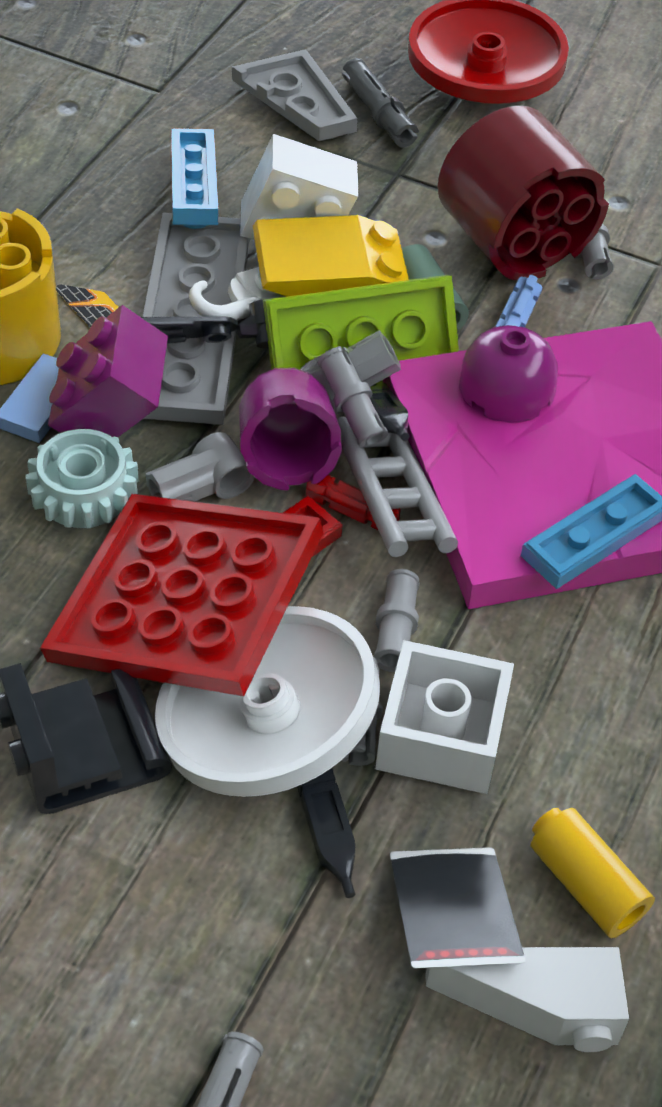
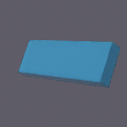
M634 474L524 543L521 557L553 587L558 589L661 522L662 496L637 474Z

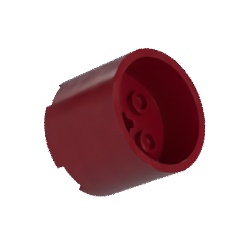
M528 106L502 108L474 123L452 146L442 164L438 177V195L444 208L499 272L505 277L516 281L521 276L528 278L529 275H534L538 279L545 277L546 268L556 264L568 254H571L575 259L598 233L609 207V203L604 199L605 190L603 182L606 180L542 113Z

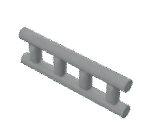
M344 416L339 417L337 420L341 429L342 449L388 553L392 557L402 556L408 550L407 541L434 540L439 551L442 553L454 551L458 546V540L409 441H403L399 435L389 433L384 440L371 447L389 446L394 457L368 458L364 447H359L357 438L347 418ZM404 476L409 486L406 488L382 489L378 478ZM419 507L424 518L422 520L397 521L392 509Z

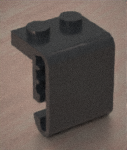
M21 663L0 669L2 693H0V726L2 729L11 728L14 740L8 742V747L17 776L27 775L40 813H57L158 781L170 773L172 764L158 737L156 724L137 678L130 676L121 669L111 671L115 689L93 695L87 678L32 694Z

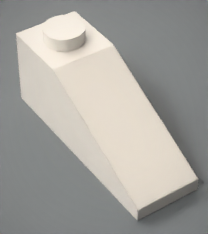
M522 947L526 959L524 963L433 967L426 970V987L553 1045H574L576 1050L582 1052L603 1051L612 1045H618L629 1021L619 947Z

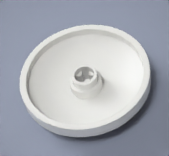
M288 606L244 697L169 683L162 684L155 710L158 737L174 767L190 782L205 790L241 797L262 796L289 790L331 769L350 753L362 739L375 716L380 695L379 674L369 645L360 632L349 622L327 611L309 607Z

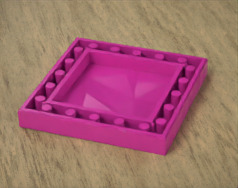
M652 321L544 338L549 343L558 362L556 392L551 405L548 406L547 404L540 409L539 416L527 421L511 423L492 420L484 416L485 409L478 406L473 400L471 406L464 401L459 383L463 359L467 350L399 361L401 370L382 380L408 411L407 432L410 436L408 441L458 540L457 548L446 554L468 609L662 573V521L558 589L553 587L521 557L524 543L634 474H637L662 496V339Z

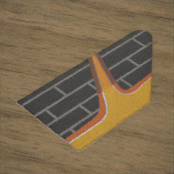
M62 284L56 286L57 293L89 327L99 317L104 316L106 318L118 308L105 292Z

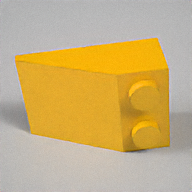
M359 215L260 219L256 220L253 225L262 289L288 297L409 280L397 229L384 221H373Z

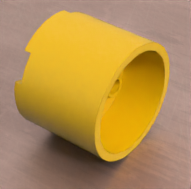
M18 208L12 214L0 211V385L23 379L43 353L53 357L61 339L50 236L36 218Z

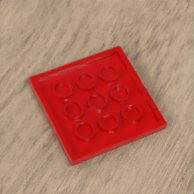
M131 494L40 649L46 661L50 663L111 673L112 670L121 669L135 678L244 697L324 533L320 518Z

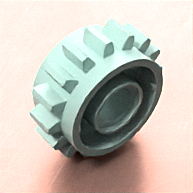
M75 429L57 434L44 445L40 444L37 447V458H29L27 462L29 474H26L28 495L32 497L34 509L44 508L46 520H55L68 528H92L110 523L122 511L131 494H138V464L133 462L132 450L130 447L122 449L119 444V438L111 437L97 430Z

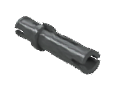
M354 58L349 60L343 67V70L346 72H343L342 76L371 110L372 118L376 125L381 129H385L397 146L407 147L413 144L418 137L415 133H419V130L405 114V108L401 101L396 97L390 96L362 59Z

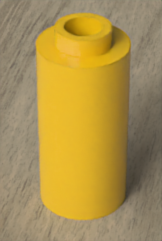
M553 808L541 816L534 824L532 831L535 836L531 841V848L609 938L618 937L629 930L650 910L654 904L655 897L575 808H568L563 811L559 808Z

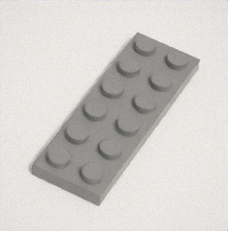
M163 212L143 317H202L194 310L189 300L190 289L195 283L205 280L208 284L207 288L201 292L202 297L207 302L214 305L232 303L228 294V286L237 273L246 271L250 238L240 236L241 218L218 217V225H207L204 228L191 229L183 225H173V213ZM231 332L232 337L229 340L219 343L205 342L203 337L189 338L186 342L168 343L158 408L143 419L224 425L236 332Z

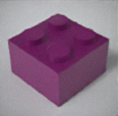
M124 305L118 307L106 318L104 316L99 317L85 336L76 343L69 342L57 358L56 366L59 368L56 384L49 396V402L52 403L48 426L60 433L75 429H91L103 432L111 437L115 436L118 438L158 408L168 336Z

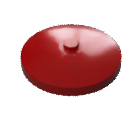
M445 0L424 10L415 19L410 28L408 42L410 63L416 73L428 84L460 99L491 104L520 102L549 91L561 80L566 69L569 52L568 40L564 31L551 17L530 5L515 0Z

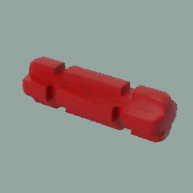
M327 475L316 484H312L311 480L307 482L306 496L322 505L326 501L330 502L329 508L363 524H366L369 520L372 522L370 527L378 530L359 488L341 480L336 484L334 483L335 477ZM392 509L396 520L399 521L401 509Z

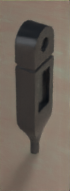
M383 381L370 386L373 393L370 400L383 426L386 427L388 433L399 435L403 441H407L410 437L407 432V409Z
M331 768L320 776L297 786L318 859L322 866L333 873L342 883L345 897L352 898L356 895L351 881L356 844L337 782L335 783L336 778Z

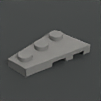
M306 49L232 67V81L318 141L334 139L338 136L357 132L356 115Z

